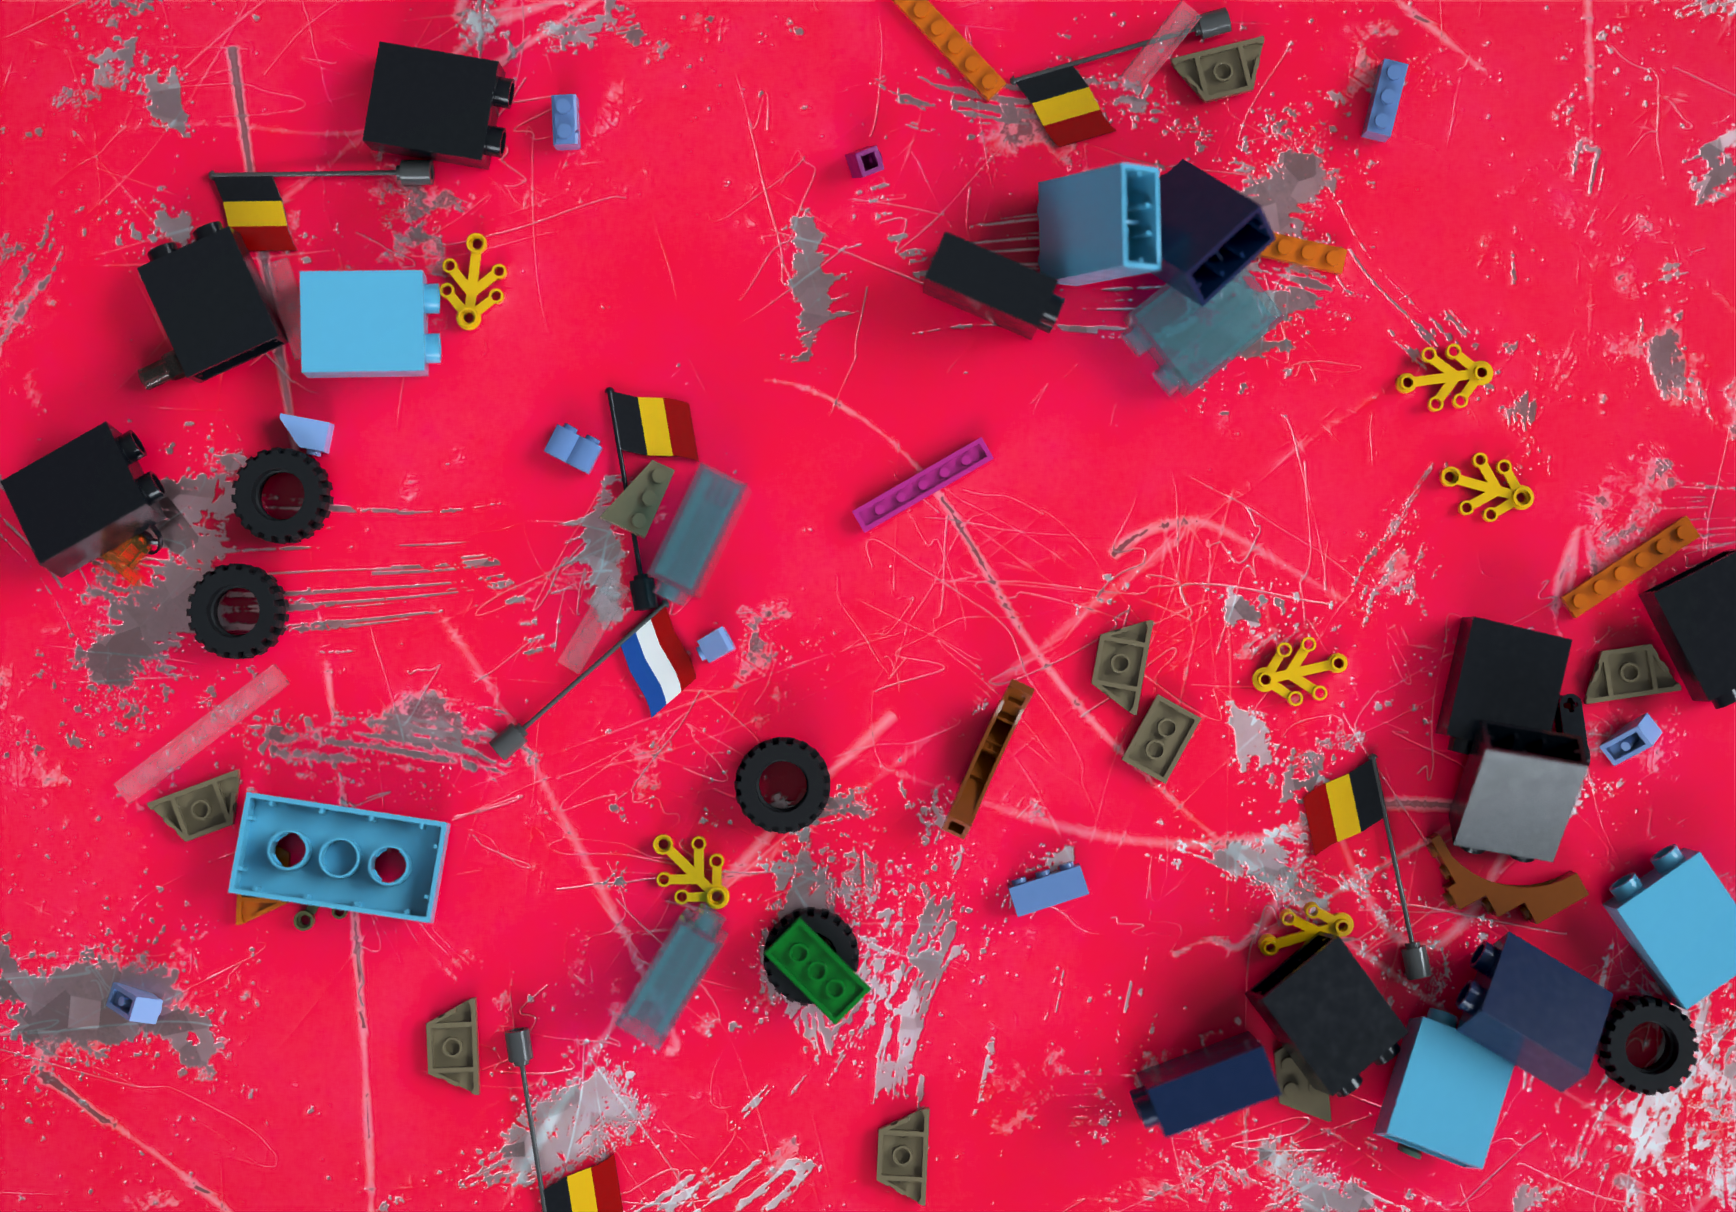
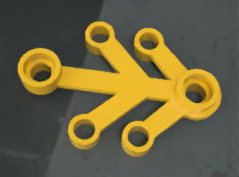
M473 233L466 240L467 248L471 251L468 280L458 269V263L454 259L448 258L442 263L443 270L450 274L466 293L464 304L455 294L456 290L453 285L444 283L440 286V294L448 299L457 310V323L464 330L476 329L481 323V315L494 304H501L505 299L504 293L500 289L494 288L489 292V296L476 305L477 295L497 279L502 280L506 278L508 274L504 265L496 264L492 267L491 272L479 280L481 254L487 249L488 245L486 238L480 233ZM480 240L482 246L478 249L474 248V242ZM449 262H453L454 269L447 270L446 265ZM503 268L504 273L501 276H497L495 274L496 269ZM445 287H451L452 292L449 295H444L443 290ZM500 292L501 298L497 301L493 300V294ZM467 314H473L472 322L468 323L465 321Z
M1451 344L1446 347L1445 356L1451 360L1455 359L1467 369L1457 371L1438 357L1434 348L1426 347L1420 353L1421 360L1425 363H1430L1442 373L1417 377L1410 373H1404L1397 377L1395 387L1400 393L1408 394L1416 387L1444 383L1436 395L1427 401V408L1432 412H1437L1443 408V401L1459 381L1469 380L1462 391L1454 395L1451 400L1452 405L1460 409L1468 404L1469 396L1478 385H1486L1492 380L1493 368L1486 361L1474 362L1462 353L1461 347L1458 344ZM1451 347L1457 350L1456 356L1450 355L1449 349ZM1425 351L1432 353L1431 359L1425 357ZM1479 368L1485 371L1484 377L1478 376L1477 371ZM1405 378L1411 381L1410 387L1404 386L1403 380ZM1458 396L1464 399L1463 405L1456 403ZM1432 400H1437L1439 402V407L1437 409L1432 407Z
M1482 452L1474 454L1471 458V463L1474 467L1479 468L1486 482L1463 476L1456 467L1452 466L1444 468L1439 474L1441 484L1446 487L1460 485L1484 492L1471 500L1460 502L1458 512L1461 515L1472 514L1474 509L1497 496L1507 499L1494 508L1488 507L1482 511L1481 516L1485 522H1494L1499 515L1512 508L1525 510L1534 501L1533 491L1525 485H1520L1512 471V464L1509 460H1499L1495 464V470L1498 474L1504 475L1510 489L1499 484L1488 464L1487 455ZM1477 456H1481L1483 458V463L1481 465L1476 463ZM1502 462L1507 465V470L1505 472L1500 470V464ZM1446 473L1452 474L1453 479L1451 482L1446 481ZM1519 493H1522L1524 495L1523 502H1519L1517 500V495ZM1464 503L1470 506L1469 512L1463 511L1462 506ZM1488 510L1494 513L1492 519H1488L1486 516Z
M1304 637L1300 642V648L1286 670L1276 672L1283 658L1288 657L1292 653L1291 645L1282 642L1276 646V653L1268 666L1259 668L1254 672L1252 683L1261 692L1273 690L1287 699L1290 705L1299 706L1303 702V695L1298 691H1290L1279 683V681L1290 680L1309 692L1315 700L1321 701L1327 697V689L1324 686L1313 684L1302 676L1328 670L1333 673H1341L1346 670L1348 660L1343 654L1334 653L1326 661L1301 666L1308 653L1316 648L1314 638ZM1306 640H1310L1312 642V647L1310 649H1306L1304 647V642ZM1282 645L1288 648V652L1285 655L1280 653ZM1337 658L1342 661L1340 668L1334 666V661ZM1263 675H1267L1269 677L1268 684H1263L1261 682V677ZM1318 688L1323 690V696L1320 698L1315 695V691ZM1293 694H1297L1299 696V701L1297 703H1293L1291 701V696Z
M661 834L657 836L653 841L654 850L660 855L667 854L686 873L670 874L666 871L661 872L656 878L657 884L661 887H667L672 884H697L705 892H688L685 889H679L674 895L676 903L683 905L687 902H706L713 909L725 907L729 901L730 894L728 889L722 885V866L725 861L723 855L715 853L709 859V864L713 867L711 884L704 877V849L707 841L703 836H696L691 842V846L694 849V866L673 847L674 842L669 835ZM662 839L668 841V847L665 849L659 845ZM696 839L703 841L704 845L702 848H697L694 845ZM715 856L721 858V864L718 866L712 863V859ZM660 876H668V883H661ZM684 892L687 896L686 900L680 901L677 897L678 893ZM720 892L722 899L719 901L714 900L713 893Z
M1308 902L1304 906V912L1307 917L1311 919L1319 918L1326 922V924L1317 926L1295 915L1291 909H1284L1280 913V919L1286 926L1294 925L1302 929V931L1279 938L1272 934H1264L1258 940V947L1264 955L1272 956L1280 948L1305 941L1304 944L1307 943L1320 931L1345 937L1352 932L1354 921L1347 913L1338 912L1331 914L1321 909L1317 903ZM1311 907H1316L1314 913H1308ZM1287 914L1292 915L1290 920H1284V917ZM1340 923H1346V925L1343 928H1338V925ZM1274 944L1272 949H1266L1267 945Z

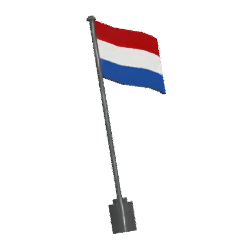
M662 600L663 603L523 726L520 723L515 726L511 722L489 742L496 753L505 761L528 742L526 738L528 732L526 729L619 647L622 648L629 670L646 698L651 718L696 679L691 658L675 633L667 611L669 602Z

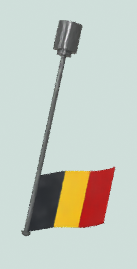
M1226 7L1196 15V21L1192 22L1193 27L1017 78L1012 76L1010 83L1014 86L1017 84L1032 104L1046 133L1059 148L1116 132L1117 130L1104 117L1089 86L1074 66L1194 32L1195 36L1200 35L1202 40L1228 33L1232 30L1230 17Z
M401 160L400 165L396 166V170L214 173V170L209 172L208 177L215 181L221 195L228 226L241 234L248 251H298L290 235L283 200L273 177L396 175L397 180H401L402 185H433L435 170L433 160Z
M1372 753L1368 756L1370 760L1346 775L1319 785L1303 797L1314 855L1317 856L1330 845L1363 832L1381 819L1384 820L1409 943H1405V948L1401 949L1407 980L1432 976L1426 945H1420V941H1414L1376 763L1378 756Z
M529 1027L505 1031L508 1060L510 1063H514V1066H520L542 1211L623 1212L614 1153L600 1163L567 1175L544 1189L525 1065H528L529 1060L534 1058Z

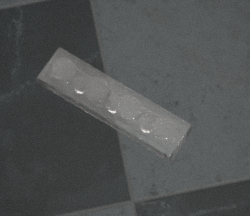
M1181 0L1117 80L1138 96L1202 16Z
M286 257L263 266L295 360L301 359L300 291L290 261Z
M609 576L557 662L580 674L631 589Z

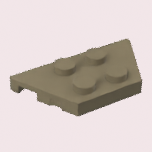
M1264 36L1171 58L1170 64L1203 103L1252 92L1265 39Z
M1153 620L1099 635L1091 684L1133 715H1137Z
M1652 644L1599 651L1583 701L1584 704L1679 691L1682 688L1670 674L1667 665L1660 660Z
M240 769L148 802L147 805L151 810L160 815L169 827L176 830L177 834L185 842L235 824Z
M472 997L426 1023L428 1074L438 1079L442 1078L456 1087L460 1086L471 1091L474 1095H479L480 1067L477 997Z
M1283 1046L1273 1051L1275 1078L1282 1094L1277 1096L1278 1102L1322 1120L1332 1121L1329 1095L1312 1087Z
M924 1107L878 1129L876 1180L894 1188L900 1194L912 1198L922 1206H926L929 1107Z

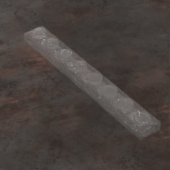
M272 664L114 783V786L126 802L131 804L290 684L277 665Z

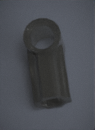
M174 350L164 354L161 360L137 370L141 383L145 386L146 390H151L170 380L174 381L186 377Z

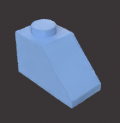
M280 413V420L300 448L306 449V454L321 457V453L329 454L334 424Z
M720 627L697 641L699 646L696 647L702 661L707 659L708 663L736 649L725 627Z
M1647 712L1627 723L1599 747L1610 762L1616 766L1652 747L1663 732Z
M113 982L106 1006L128 1021L156 1024L157 1018L162 1011L163 1000L150 992Z

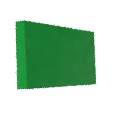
M800 916L763 953L835 1025L871 990V987Z

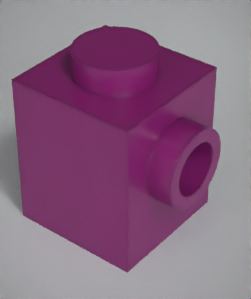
M877 145L866 146L845 154L852 178H863L885 169L882 155Z

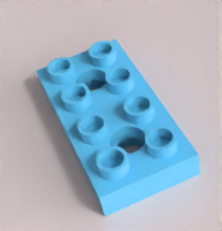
M246 792L228 893L434 923L451 824L448 822ZM296 833L305 844V855L293 867H285L276 856V845L287 834ZM395 848L404 857L406 870L394 882L386 883L382 881L383 878L378 875L375 869L376 859L387 849Z

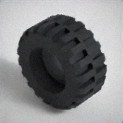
M275 447L269 451L262 450L257 452L258 456L248 458L245 468L240 467L237 472L240 475L238 481L234 480L232 488H236L235 495H231L232 503H236L237 508L234 509L236 517L241 518V525L245 529H249L255 537L278 544H294L301 542L304 538L309 539L314 536L313 532L320 530L324 526L323 520L329 518L331 511H328L329 505L333 504L334 497L330 495V490H333L332 483L327 479L329 475L326 470L319 466L320 463L307 454L290 448ZM277 473L293 474L301 481L304 488V501L300 510L288 519L271 517L267 514L262 504L263 488L266 482Z
M233 563L215 567L214 571H208L203 575L204 579L195 583L193 588L196 591L194 594H189L188 602H191V609H186L187 616H191L192 621L188 625L190 631H195L196 635L194 638L196 641L205 645L204 649L208 652L216 653L217 656L223 658L248 659L268 652L267 649L269 647H274L279 642L277 638L279 635H283L286 630L283 627L284 623L289 621V614H286V607H289L288 599H284L283 594L286 592L282 586H278L276 583L277 579L273 575H269L265 570L252 565ZM234 588L249 590L254 594L259 604V618L256 625L250 632L243 635H233L226 632L218 619V605L221 598L227 591Z
M776 737L765 740L745 755L737 769L735 780L737 803L740 805L743 814L754 825L760 826L765 831L778 832V834L796 832L806 826L808 827L823 812L830 795V773L820 753L808 745V743L791 737ZM780 761L790 762L798 766L804 773L807 783L806 792L802 800L795 806L784 809L768 804L762 797L759 788L760 777L763 771L769 765Z
M799 908L793 910L788 915L786 914L773 926L764 946L765 952L800 916L817 934L826 937L830 941L834 951L855 972L858 969V942L851 927L842 920V917L824 908ZM764 955L763 965L764 970L767 972V978L780 995L783 994L787 997L786 1000L792 1003L796 1001L804 1006L814 1004Z
M1633 995L1629 996V1000L1622 998L1616 1001L1617 1006L1615 1008L1609 1007L1595 1052L1600 1057L1597 1060L1600 1067L1606 1070L1605 1074L1617 1084L1638 1094L1655 1095L1656 1092L1664 1094L1670 1091V1086L1674 1088L1679 1087L1682 1084L1680 1079L1682 1077L1688 1079L1692 1073L1688 1069L1691 1064L1696 1065L1697 1058L1693 1057L1694 1051H1699V1044L1693 1040V1038L1697 1037V1033L1694 1028L1690 1027V1019L1682 1014V1010L1653 996L1644 995L1641 997ZM1645 1022H1654L1664 1032V1052L1654 1064L1643 1068L1636 1067L1630 1063L1626 1054L1628 1036L1638 1025Z

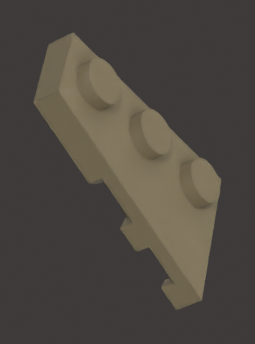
M652 460L599 518L645 538L675 470Z

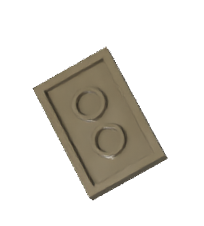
M1156 694L1121 760L1166 784L1202 718Z

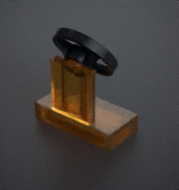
M155 525L150 527V529L155 533L157 539L153 538L148 531H143L119 545L116 550L112 549L101 555L106 562L133 586H141L147 580L135 569L138 563L147 554L153 555L163 547L162 534ZM158 544L156 550H151L152 547L150 545Z

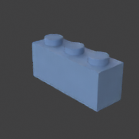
M1384 58L1378 65L1361 137L1384 143L1391 137L1409 64Z
M1073 861L1060 864L1059 870L1050 872L1049 869H1044L1036 872V877L1026 880L1024 876L1012 880V885L1007 887L1017 917L1088 895L1089 891L1081 866L1078 863L1074 864Z

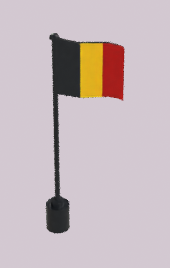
M612 387L605 389V393L608 394L624 490L628 487L622 451L646 456L682 457L699 462L689 403L671 398L630 396L616 393ZM631 533L638 575L633 576L634 580L629 582L634 611L658 608L654 578H649L648 573L643 574L637 535Z

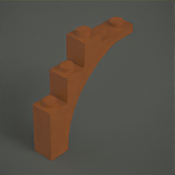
M1011 679L990 717L984 735L957 789L941 828L942 830L961 839H965L1002 755L1033 696L1034 688Z
M1433 833L1426 837L1429 843L1426 847L1433 858L1437 857L1441 864L1438 868L1445 880H1450L1442 885L1445 891L1442 896L1449 907L1453 906L1461 910L1478 899L1483 898L1481 904L1488 914L1491 913L1494 916L1500 917L1521 905L1522 907L1519 910L1524 919L1538 924L1589 895L1580 877L1573 871H1568L1554 879L1531 885H1506L1491 882L1472 873L1453 858L1440 834Z

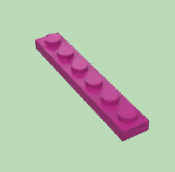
M980 437L858 507L852 513L863 532L866 533L993 460L994 457L983 438Z

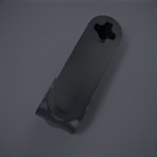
M1575 694L1559 696L1554 718L1556 732L1582 736L1589 766L1590 750L1587 743L1581 699ZM1564 703H1570L1571 708H1564Z

